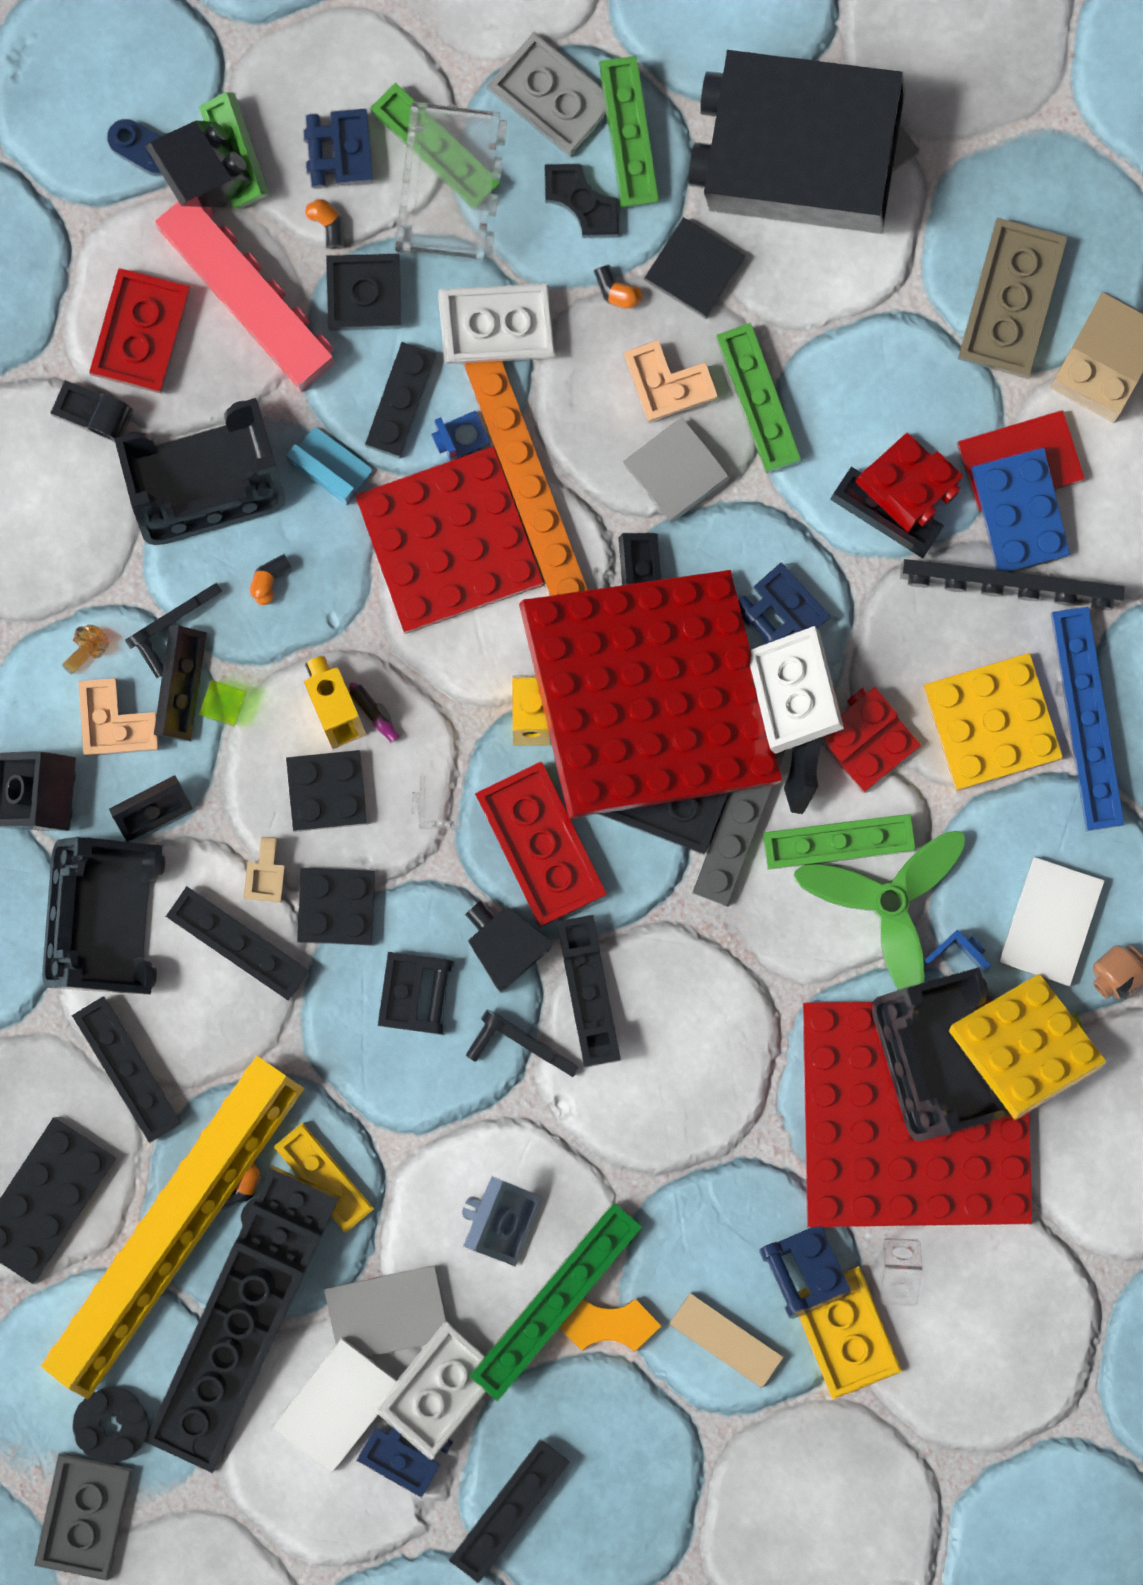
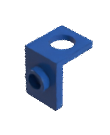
M476 411L467 413L445 424L441 417L434 420L436 432L431 434L438 452L440 454L446 452L450 461L490 444ZM463 424H470L477 431L476 440L468 445L458 442L455 436L457 428Z
M958 929L923 960L924 964L928 965L947 946L954 942L977 968L980 967L982 973L987 972L992 967L982 956L985 952L983 946L972 935L965 938Z

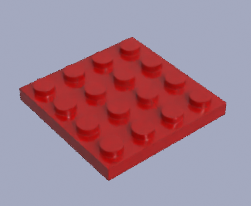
M494 446L355 495L404 634L543 586L539 570Z

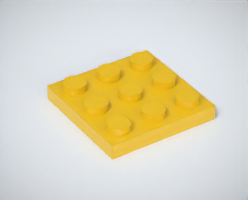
M1030 653L923 685L955 791L1063 758Z
M1040 973L952 1024L949 1029L951 1035L1015 1120L1098 1071L1106 1063L1104 1057Z

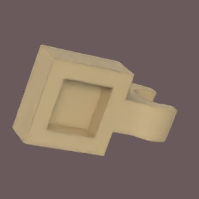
M261 837L259 863L247 862L243 899L282 903L285 866L274 865L278 839Z

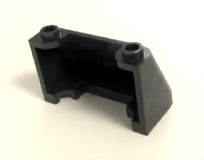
M257 398L238 401L232 404L224 413L225 426L155 445L151 435L139 431L114 438L130 503L146 543L151 545L171 543L271 514L283 507L286 498Z
M86 837L65 838L55 842L51 855L42 979L45 987L142 995L151 994L157 980V969L152 965L149 958L143 957L149 884L156 882L158 876L161 877L164 873L165 856L162 854L163 845Z
M980 967L879 996L874 999L872 1004L873 1018L905 1126L910 1136L916 1141H924L1011 1115L949 1032L952 1024L976 1011L975 1008L982 1006L986 1000L988 985L982 976Z

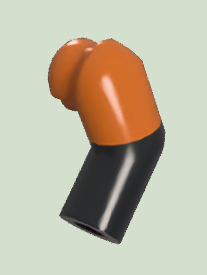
M316 199L314 202H309L305 208L306 217L314 222L318 221L325 227L326 249H343L344 228L342 215L327 200Z
M610 265L599 267L593 271L603 299L608 304L623 309H631L642 302L643 294L640 288L618 283Z
M285 554L270 560L255 570L249 590L251 597L255 598L257 604L264 606L271 603L274 599V593L271 590L274 579L293 570Z
M254 1162L221 1208V1211L253 1198L261 1179L260 1170Z

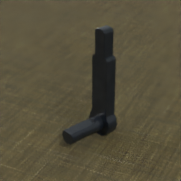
M217 582L125 639L130 649L135 646L137 647L156 679L162 676L163 664L151 647L152 643L148 638L223 592Z
M486 1009L481 1017V1020L485 1023L465 1054L469 1059L476 1062L491 1037L500 1032L571 1077H574L580 1068L555 1050L489 1009Z

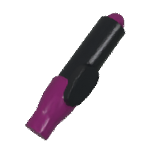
M351 682L349 685L350 695L373 722L374 727L390 743L396 741L400 735L395 730L387 709L381 703L376 704L361 684Z

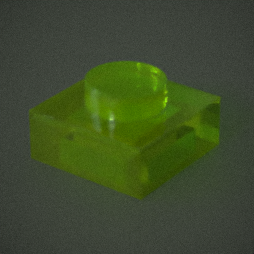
M211 680L199 715L236 727L247 692Z

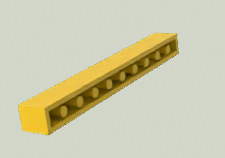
M259 1056L255 1057L243 1072L241 1079L232 1092L224 1099L220 1109L209 1125L201 1132L199 1139L186 1158L180 1162L170 1181L160 1191L147 1214L137 1224L135 1231L124 1247L116 1254L112 1264L101 1280L93 1287L91 1294L78 1313L72 1317L70 1324L57 1343L49 1350L48 1356L40 1366L67 1389L89 1400L305 1088Z

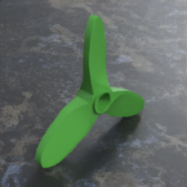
M950 831L939 835L920 848L903 865L891 883L884 885L850 870L818 864L799 867L794 871V878L802 889L826 902L850 909L873 911L880 918V941L883 957L897 990L924 983L923 954L917 931L907 912L909 903L929 891L949 872L964 849L965 835L960 831ZM892 892L898 896L900 906L897 911L888 912L882 908L880 899L884 893Z

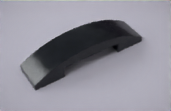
M588 915L557 921L584 1068L619 1062L621 1057L594 916Z

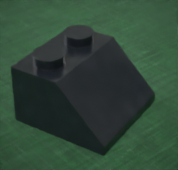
M195 120L149 142L145 146L181 206L225 207L253 181L246 170L245 161L234 151L229 143L226 130L216 121Z
M47 752L0 753V828L70 831V822L73 814V788L76 778V757Z

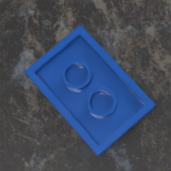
M1043 447L971 466L996 570L1008 572L1070 555Z

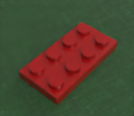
M542 761L475 793L539 927L607 895Z

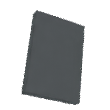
M59 1453L34 1566L109 1581L133 1468Z

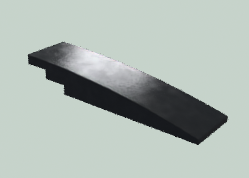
M272 1165L151 1425L145 1439L146 1443L210 1473L214 1472L340 1196Z

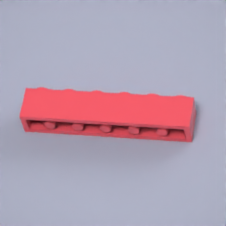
M178 201L155 220L157 229L302 392L334 365L333 356L331 355L334 348L322 334L315 337L306 327L310 324L308 318L297 306L292 310L282 300L286 294L273 279L267 283L258 273L262 267L249 252L243 255L235 247L238 240L225 225L219 228L213 222L211 217L214 213L210 207L181 206Z

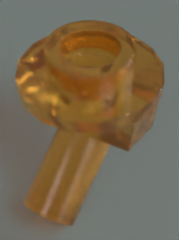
M94 625L76 628L73 641L79 648L62 663V666L68 673L73 674L91 656L94 659L102 657L109 647V640L105 632Z

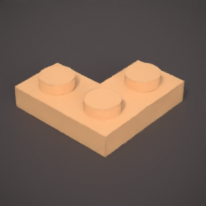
M659 340L624 352L627 366L648 423L718 398L706 362L671 374Z
M116 678L78 681L84 756L159 750L158 736L153 735L156 713L119 715Z

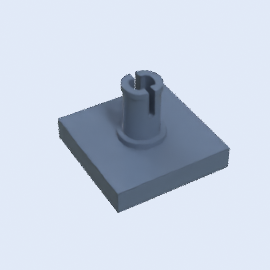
M491 1176L483 1199L480 1200L475 1196H471L465 1202V1204L477 1208L478 1211L475 1212L463 1207V1217L473 1221L463 1247L516 1267L544 1197Z

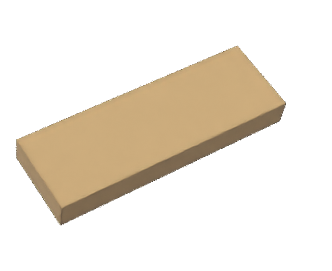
M689 1293L669 1325L761 1388L764 1387L783 1358L691 1293Z

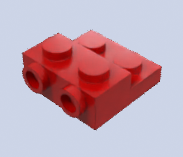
M906 432L864 470L855 482L909 532L918 523L924 527L937 514L938 510L935 508L942 501L946 505L949 504L960 493L962 488L958 484L964 475L938 451L931 455Z
M863 687L847 700L851 707L841 714L844 729L825 735L822 744L862 793L866 792L921 746L900 721L896 711L876 687L869 692Z

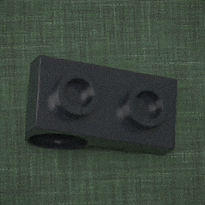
M64 380L50 414L115 442L114 438L124 435L134 410L117 398L103 393L98 394Z

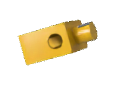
M318 656L306 662L305 667L310 678L306 679L304 684L332 749L366 736V732L338 667L330 669L325 656Z
M513 675V746H550V735L536 676ZM526 732H537V733L528 734V733H526Z

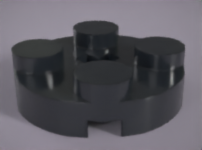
M106 1387L95 1391L89 1400L85 1398L80 1402L75 1411L72 1427L76 1445L89 1458L101 1463L111 1464L129 1459L143 1446L149 1431V1418L144 1406L135 1394L123 1388ZM110 1414L117 1416L116 1423L121 1424V1430L113 1431L112 1435L108 1436L105 1434V1428L100 1426L101 1420H107Z

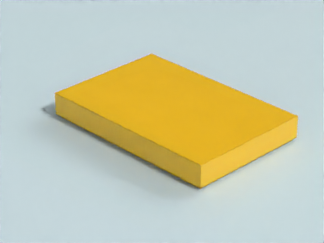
M860 1266L843 1272L851 1289L850 1295L799 1317L832 1400L902 1372ZM807 1287L797 1291L800 1298L811 1296Z

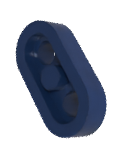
M121 119L114 122L107 133V141L112 152L149 175L163 176L145 148L149 142L161 136L130 119ZM122 132H130L132 137L127 142H121L119 135Z

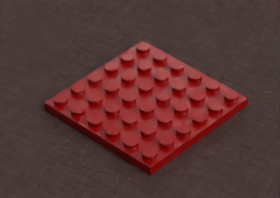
M731 570L523 599L519 603L569 818L777 785L782 781L777 756L769 747L750 668L751 650Z
M985 1000L984 1004L976 1007L975 1010L980 1009L993 1000ZM873 1002L802 1003L807 1227L1032 1224L1029 1112L1016 1120L1010 1115L924 1141H916L910 1136L905 1126L873 1018Z

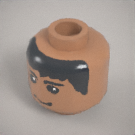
M1120 945L1113 946L1093 965V973L1096 978L1093 985L1096 990L1106 999L1111 996L1118 1000L1128 999L1143 985V956L1130 945L1126 948Z

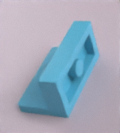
M316 427L310 431L300 446L295 444L286 455L290 464L345 505H348L372 473V469Z

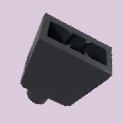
M481 900L465 914L478 930L468 940V943L499 993L504 991L554 947L550 940L508 906L495 916Z

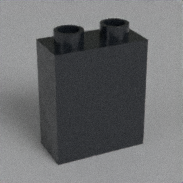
M727 50L723 73L706 71L704 76L700 113L704 116L716 117L712 144L695 142L693 145L689 167V186L704 188V196L710 212L883 234L905 98L903 72Z

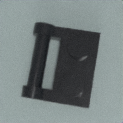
M388 952L377 1026L444 1035L446 1024H443L442 1021L449 972L453 973L455 961ZM424 969L435 970L428 1021L417 1020Z

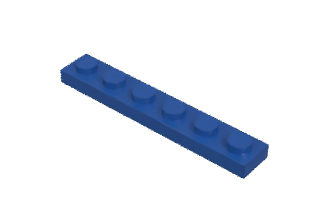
M1089 606L1054 611L1051 613V620L1085 829L1087 832L1120 827L1124 825Z

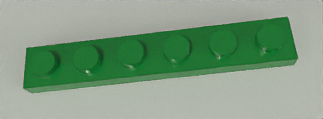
M611 1203L468 1377L492 1398L499 1401L642 1226L615 1203Z

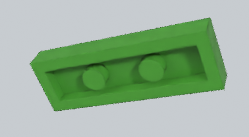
M225 92L199 106L203 121H216L226 130L229 143L234 151L245 161L246 170L253 180L231 200L233 209H242L268 196L269 192L235 93Z

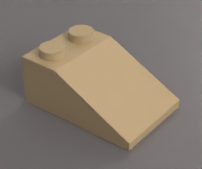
M1102 292L1049 388L1114 423L1143 373V314Z

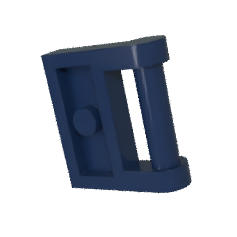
M822 1226L808 1228L779 1242L767 1244L759 1250L763 1262H768L786 1301L785 1311L789 1319L800 1317L851 1294V1289ZM792 1253L811 1296L800 1298L782 1256Z

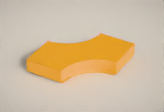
M583 1298L559 1328L581 1351L596 1342L615 1341L624 1344L635 1352L661 1325L636 1299L619 1308L604 1309L594 1306Z

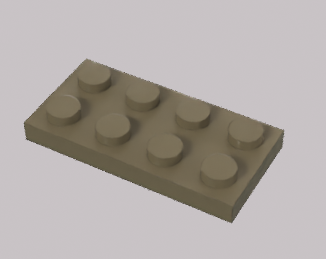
M996 218L958 354V360L1026 379L1029 378L1068 237Z

